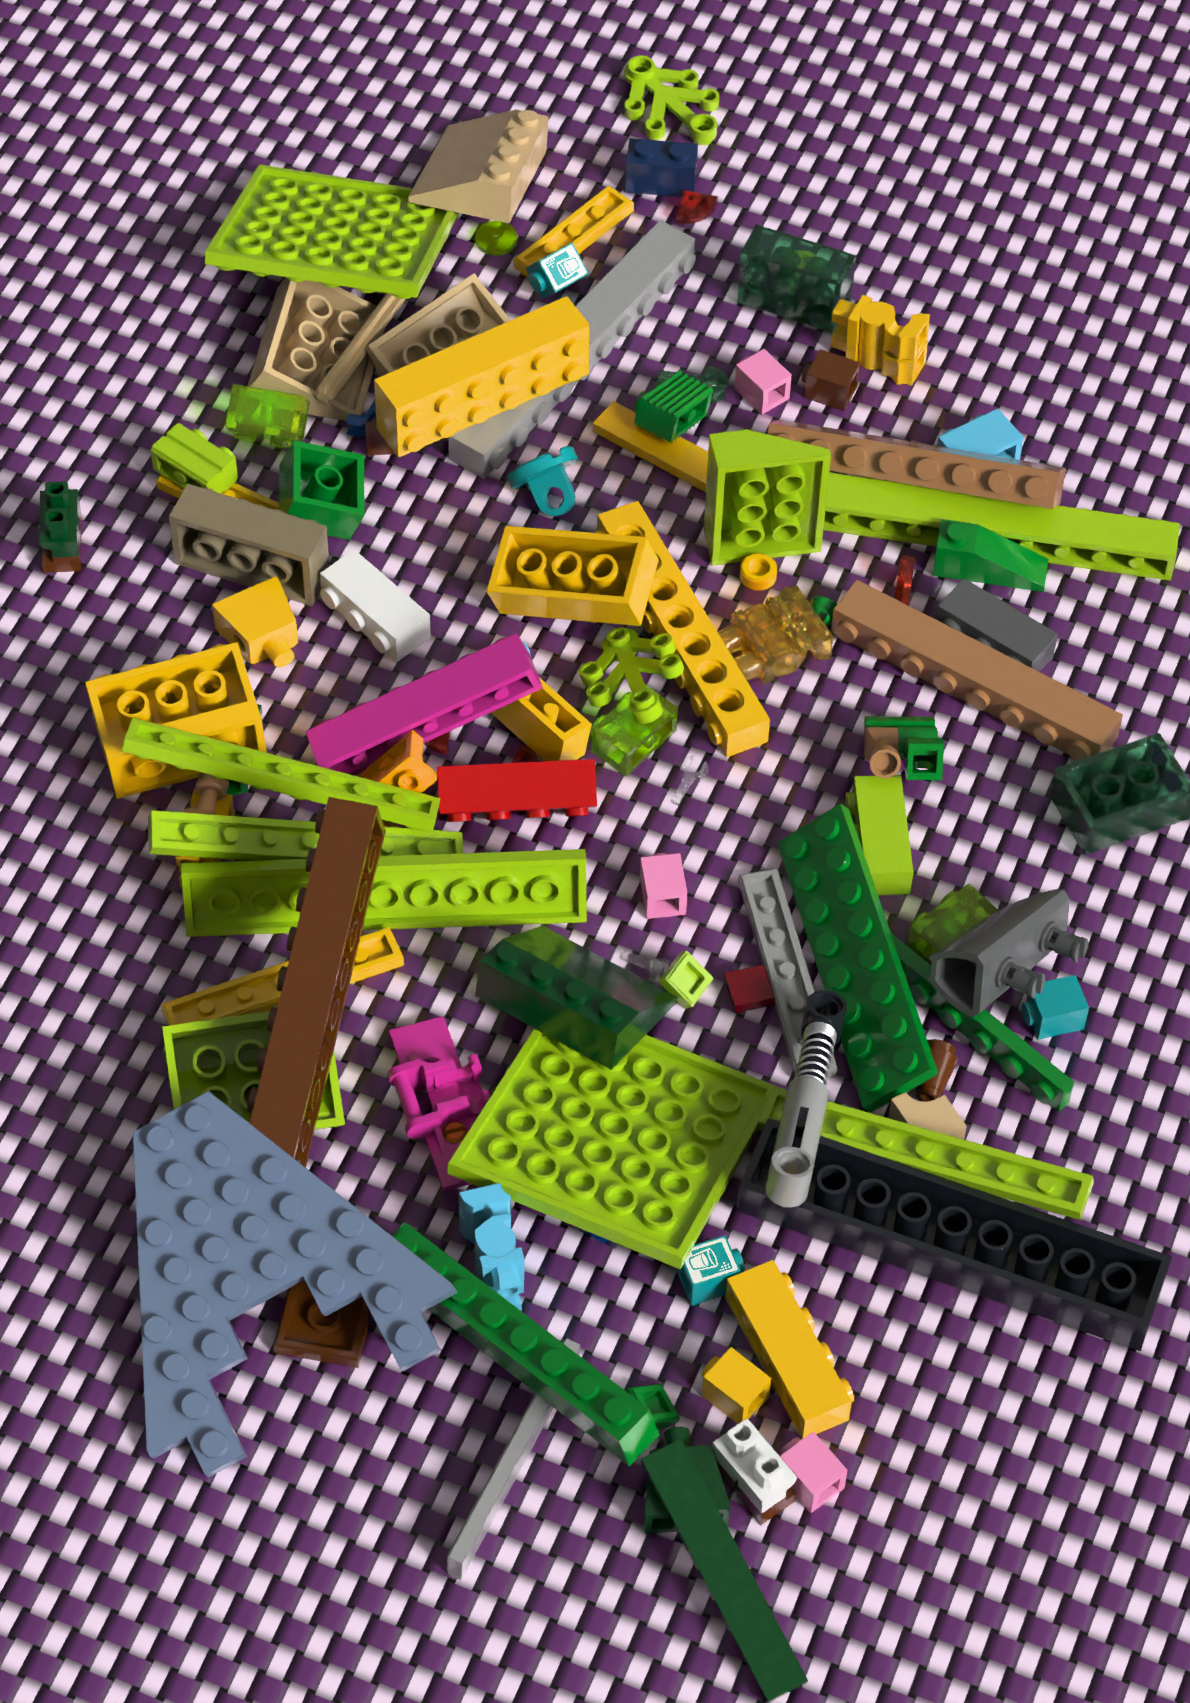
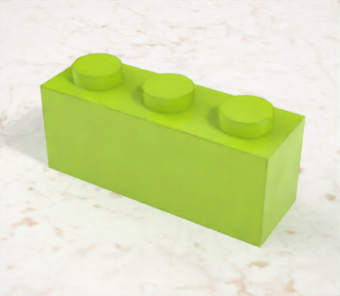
M894 775L890 778L854 776L852 792H846V807L849 809L851 816L854 817V826L877 894H910L913 864L901 775Z

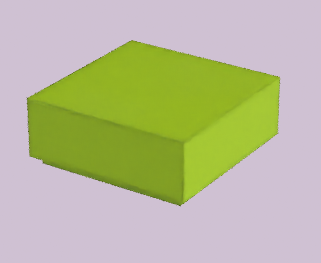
M686 950L677 955L658 982L669 993L678 997L677 1001L685 1009H688L695 1005L714 978Z

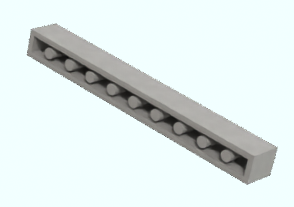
M660 220L575 306L590 324L589 374L593 366L601 358L604 359L610 354L618 340L622 336H628L634 324L643 315L646 316L651 312L655 302L663 294L666 295L672 290L678 278L683 273L687 274L690 272L696 260V255L694 254L695 238ZM589 374L577 381L569 382L553 389L546 395L528 400L514 409L494 415L482 423L474 424L456 432L449 437V460L485 479L494 469H499L503 465L507 455L516 446H521L527 439L529 432L537 424H542L558 402L565 401L571 389L580 380H585Z

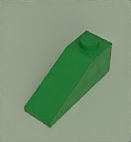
M941 519L933 576L957 580L965 578L971 582L1044 592L1048 558L979 524Z

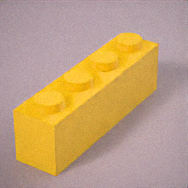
M771 1260L727 1278L725 1299L765 1373L771 1377V1384L801 1439H804L812 1432L818 1434L849 1421L854 1395L848 1381L844 1377L839 1379L833 1368V1355L825 1342L819 1343L814 1334L815 1326L806 1307L800 1308L794 1298L795 1289L791 1278L786 1272L781 1273L774 1260Z

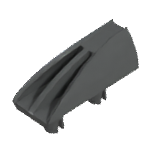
M1054 889L1032 895L1008 905L974 924L929 956L932 961L931 975L927 978L939 994L951 1005L964 1014L974 1017L1010 987L1035 999V993L1041 994L1043 991L1046 976L1031 969L1051 951H1055V953L1078 963V957L1084 958L1087 952L1088 939L1067 932L1070 898L1064 889Z

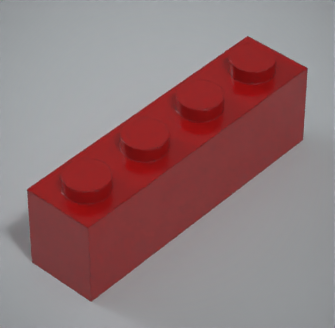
M595 759L437 767L438 798H441L439 816L447 815L448 822L471 821V814L487 813V820L510 819V812L526 811V818L550 817L549 810L565 809L566 817L589 815L588 808L597 807Z

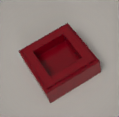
M764 965L724 973V982L734 1013L774 1005V995Z

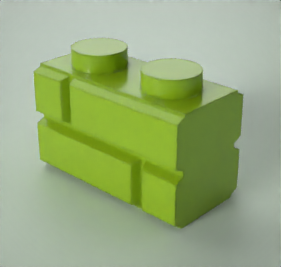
M177 423L167 432L165 437L162 436L153 444L150 450L153 469L185 489L187 484H191L201 488H209L222 494L223 491L226 492L237 481L238 474L234 454L227 447L221 446L218 448L210 443L206 436L198 429L190 430Z

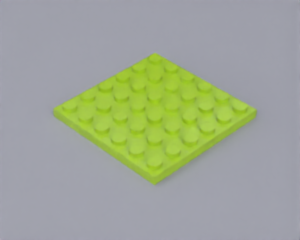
M259 164L205 250V264L216 266L224 271L238 269L250 271L256 276H282L293 282L307 280L320 282L322 285L331 288L345 286L356 288L363 293L383 292L392 294L400 299L417 298L459 213L408 202V196L413 188Z
M534 1028L449 1161L447 1174L478 1187L501 1183L502 1189L511 1196L512 1201L681 1269L759 1130V1119L771 1089L775 1085L648 1035H645L610 1070Z

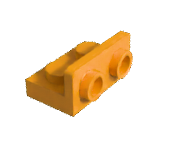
M411 730L361 772L358 777L422 793L436 782L437 773L423 762L424 739L414 730Z

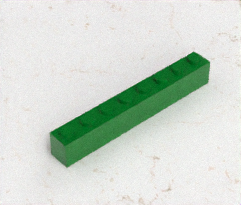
M406 1222L392 1235L402 1245L451 1282L457 1291L456 1294L428 1310L538 1394L630 1467L659 1436L650 1409Z

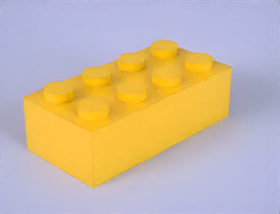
M505 526L486 592L500 614L641 626L659 559L647 537Z

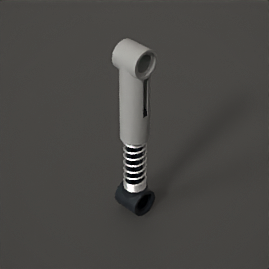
M816 991L809 995L806 1001L801 1026V1036L803 1037L800 1048L801 1053L795 1071V1078L787 1087L766 1182L768 1198L782 1207L801 1205L805 1202L809 1192L829 1097L826 1084L827 1077L829 1076L830 1062L834 1052L833 1048L841 1039L847 1012V1003L844 998L832 991ZM794 1138L802 1139L800 1148L792 1147Z

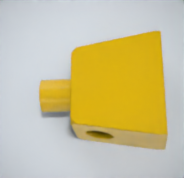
M277 576L212 604L216 630L229 644L238 642L241 655L248 663L255 664L270 658L276 667H284L293 660L294 652L291 648L298 643L297 624Z

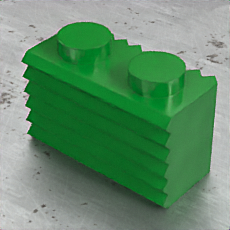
M681 370L667 379L662 377L654 389L650 392H641L636 399L634 410L637 412L634 424L672 444L673 440H676L677 437L679 438L680 435H683L684 432H687L688 429H691L692 426L694 427L696 423L698 424L699 421H702L707 416L713 388L712 386L707 387L706 383L701 384L699 379L695 381L693 376L689 378L688 374H683Z

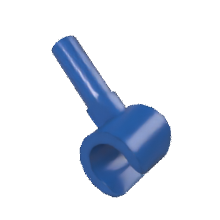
M375 403L363 415L349 413L347 418L349 429L346 435L366 438L365 422L372 421L376 415Z

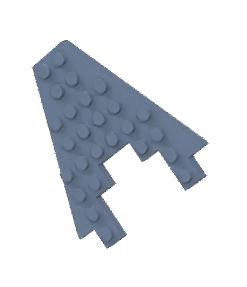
M208 1091L133 1132L147 1452L151 1458L155 1459L188 1440L205 1476L209 1478L248 1457L210 1379L248 1359L230 1320L303 1280L306 1281L324 1316L363 1296L402 1371L441 1351L422 1312L456 1294L457 1291L453 1284Z

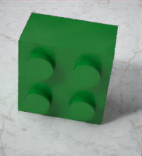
M293 440L279 465V510L286 514L305 520H314L319 524L327 526L328 536L350 540L365 516L364 455Z

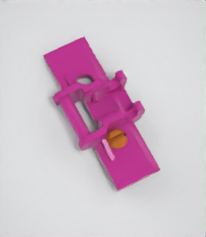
M444 1017L389 1030L400 1065L391 1068L387 1073L389 1083L395 1086L407 1120L405 1125L407 1136L411 1139L424 1137L443 1192L470 1185L471 1183L447 1174L449 1161L492 1095L490 1090L483 1091L480 1085L479 1078L482 1067L477 1054L468 1056V1064L464 1067L461 1066ZM420 1090L427 1092L433 1110L432 1113L423 1116L415 1092Z

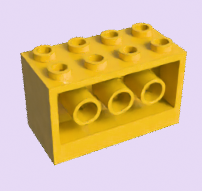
M238 642L228 645H215L209 650L189 655L180 654L167 661L151 665L142 664L132 670L113 675L104 674L94 680L85 682L95 726L117 799L198 778L201 773L191 769H179L172 764L153 759H141L134 754L122 752L124 739L132 717L267 753L262 718Z

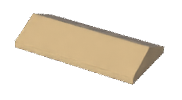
M473 273L373 341L366 349L381 377L506 323L510 319L475 273Z

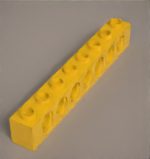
M639 501L598 514L597 531L594 533L647 537L659 559L642 623L649 634L653 633L656 636L668 633L672 636L676 646L673 654L680 656L684 666L683 673L675 678L681 689L686 688L689 693L691 706L696 716H702L705 720L712 743L714 745L719 744L726 758L767 743L770 718Z

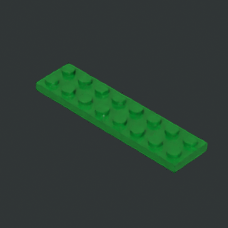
M840 803L777 842L824 990L839 994L847 1003L841 1042L862 1107L872 1113L891 1102L892 1098L908 1092L938 1075V1071L850 811Z

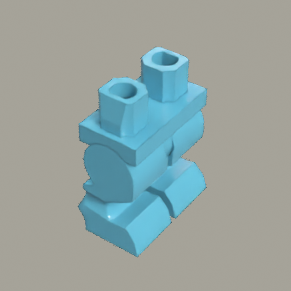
M501 1183L459 1192V1230L465 1239L475 1243V1272L477 1278L522 1311L519 1294L524 1293L525 1258L522 1248H516L515 1234L511 1229V1196L504 1192Z

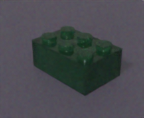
M756 224L740 253L737 302L833 332L838 325L832 322L834 308L840 299L849 302L852 300L856 255Z
M1160 733L1060 766L1054 770L1049 796L1084 855L1190 818V781Z

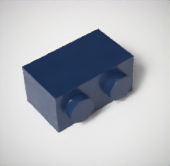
M629 138L625 193L694 198L698 144Z

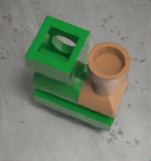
M865 716L863 755L866 760H869L870 769L874 775L880 778L893 777L900 770L901 760H903L907 780H942L944 742L942 738H938L934 717ZM916 768H926L928 770H920Z

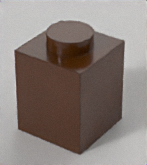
M820 349L814 361L806 363L802 373L801 381L806 383L804 398L845 411L858 387L860 362Z

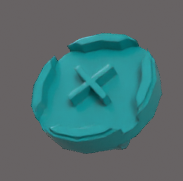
M562 447L559 450L560 454L555 457L551 453L548 455L543 454L516 467L513 472L508 473L506 476L511 488L517 489L529 485L537 506L546 515L560 516L568 513L574 506L575 493L565 468L579 460L574 447ZM553 487L561 489L564 494V502L559 508L552 507L547 499L548 492Z

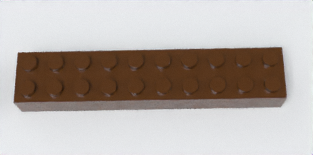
M328 797L326 809H320L317 815L315 833L319 834L316 849L310 848L308 852L306 872L310 873L307 888L301 887L298 893L296 911L301 913L297 927L292 926L288 934L286 948L291 954L288 966H282L279 971L277 980V991H281L278 1007L272 1006L269 1012L267 1030L272 1031L268 1047L262 1046L260 1050L257 1070L262 1072L259 1086L252 1087L247 1106L248 1112H252L250 1124L305 1168L308 1162L386 832L376 805Z

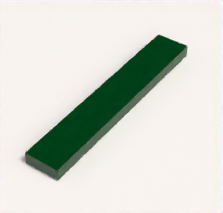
M679 1439L642 1458L641 1464L766 1703H770L806 1684L808 1679L682 1440Z

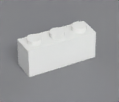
M355 549L320 573V595L324 603L330 609H336L346 617L347 622L355 631H361L371 639L372 644L380 653H387L393 660L398 662L431 638L430 614Z

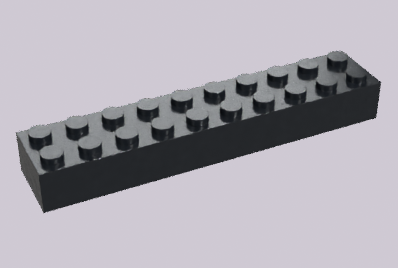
M770 1118L767 1119L739 1186L738 1212L1141 1352L1172 1256L820 1136L809 1192L805 1202L795 1207H782L772 1202L766 1194V1182L780 1123ZM794 1138L792 1147L800 1148L802 1139Z

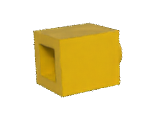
M732 1347L721 1358L714 1356L702 1371L703 1384L701 1396L737 1424L747 1418L749 1420L769 1398L771 1377Z

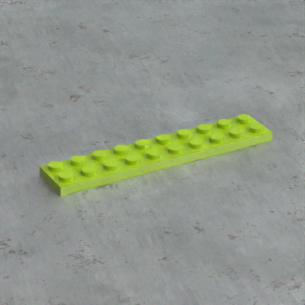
M586 850L380 856L362 930H381L390 927V929L587 922ZM307 859L182 863L181 879L187 937L289 933L292 926L297 927L301 913L296 911V902L300 888H307L310 873L306 872Z

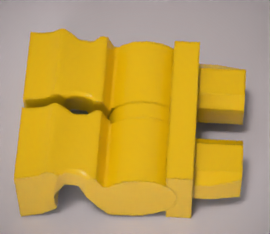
M865 295L861 296L857 304L840 299L832 313V322L838 325L831 337V347L845 351L846 358L860 362V366L865 369H882L881 375L891 377L897 385L908 384L912 386L926 363L930 314L919 313L912 315L906 325L899 326L895 320L894 306L891 304L877 301L872 302V298Z

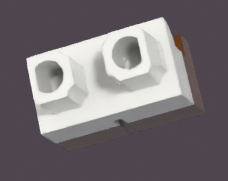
M748 1418L713 1442L712 1449L722 1480L733 1493L737 1491V1498L760 1525H763L795 1502L796 1493L791 1486L795 1483L797 1476Z

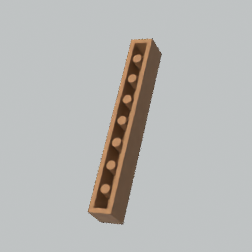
M781 419L769 423L768 435L830 449V471L1054 509L1061 502L1066 472L1065 467Z
M859 580L854 582L833 609L831 633L837 635L842 641L852 643L870 652L874 657L903 669L911 676L919 677L936 686L940 691L950 693L969 703L973 708L983 710L995 716L1006 725L1018 728L1034 736L1041 743L1051 745L1069 754L1076 761L1084 762L1096 768L1118 738L1123 714Z

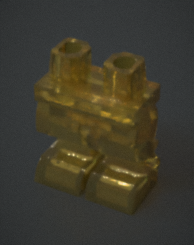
M797 585L789 588L784 587L779 595L768 597L763 605L755 604L744 611L741 609L732 613L731 625L718 631L730 654L738 650L742 652L743 655L734 658L745 679L750 680L759 677L764 685L774 681V676H785L796 671L805 659L808 650L818 660H828L832 657L833 635L818 614L813 612V607Z

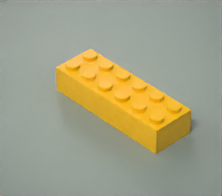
M566 296L374 379L377 430L399 458L408 453L419 451L424 446L442 438L450 437L469 426L482 423L503 411L514 409L528 400L546 395L551 390L562 385L577 381L589 374L590 324Z

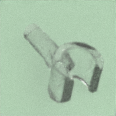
M689 755L685 758L683 762L685 774L670 800L677 806H679L693 781L701 779L708 772L709 767L706 761L699 772L693 773L690 771L689 767L695 758L694 755Z
M622 950L619 956L621 960L641 968H648L647 981L658 982L671 965L670 960L649 959Z

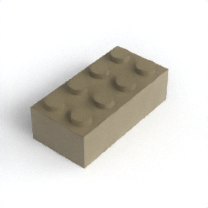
M191 484L186 485L169 515L175 564L248 587L277 576L287 599L313 606L321 591L320 573L329 567L327 526L319 524L314 520H305L286 514L278 509L259 506L242 498H233L220 494L209 488H201Z

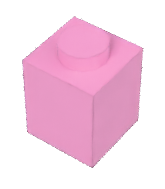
M762 349L752 356L743 358L736 365L734 389L763 415L790 399L792 374L765 349Z
M657 853L649 857H641L640 884L646 918L686 915L687 888L680 853Z
M814 1432L802 1440L800 1438L791 1440L780 1451L781 1459L797 1476L791 1488L796 1493L798 1500L810 1513L814 1512L845 1488L846 1467Z

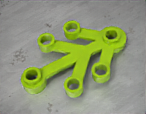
M638 55L629 60L624 69V77L632 86L629 99L625 101L624 115L629 120L636 121L642 119L645 115V103L642 100L645 87L654 94L650 118L645 122V135L647 138L660 140L665 136L666 123L664 115L666 107L690 128V137L696 144L708 145L716 138L717 120L709 114L696 115L682 102L699 103V107L708 112L714 111L719 107V93L716 90L710 88L697 90L699 76L696 71L691 69L679 71L657 68L654 61L644 55ZM662 82L678 83V87L665 86Z
M615 628L602 641L604 652L596 661L587 662L579 668L578 672L583 684L589 686L586 690L587 697L593 707H602L611 701L612 694L626 678L632 693L629 709L634 721L639 724L651 723L662 715L663 708L658 695L646 688L640 672L658 674L666 679H672L683 673V663L678 654H673L676 646L670 634L662 633L652 639L639 638L637 632L633 629ZM637 652L651 653L661 659L637 657L635 655ZM614 661L619 662L604 682H602L605 671Z

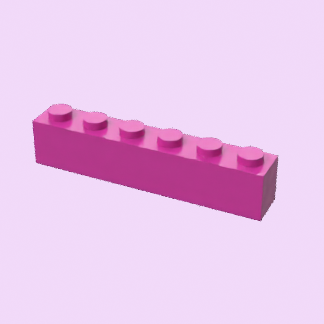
M516 633L509 637L501 638L494 642V644L473 654L464 655L458 661L445 667L430 671L423 677L404 686L393 688L387 694L367 703L359 704L352 710L333 719L322 721L318 726L307 730L306 734L318 766L355 776L363 772L411 730H414L424 739V744L534 693L543 687L531 656Z

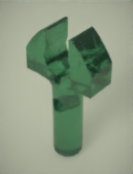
M707 366L705 373L698 376L688 374L689 378L693 376L695 381L699 379L701 384L706 383L707 387L712 386L713 394L710 404L726 397L728 376L718 367ZM663 370L659 375V379L662 377L667 379L676 372Z

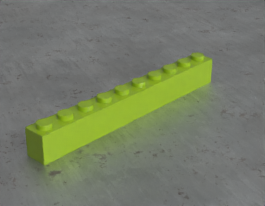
M829 472L823 530L937 547L941 519L979 524L1048 558V563L1171 581L1177 555L1180 523L1065 506L1049 509L922 486L871 479L869 477Z

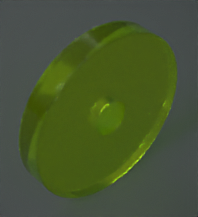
M490 221L477 229L475 243L478 249L485 254L493 256L504 255L515 248L517 233L508 223Z

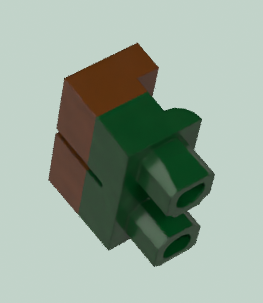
M65 481L45 483V491H40L39 544L42 547L44 573L81 571L82 513L78 489H69L68 482Z

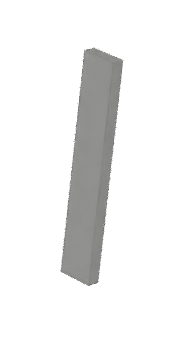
M778 869L741 874L738 877L739 888L761 963L764 965L774 995V1007L795 1075L803 1040L801 1026L806 1001L809 995L814 993L813 985ZM833 1054L832 1061L830 1062L829 1076L837 1074V1065Z
M568 1338L563 1340V1344L579 1355V1343ZM536 1393L532 1397L447 1554V1574L459 1580H462L554 1409L553 1406Z

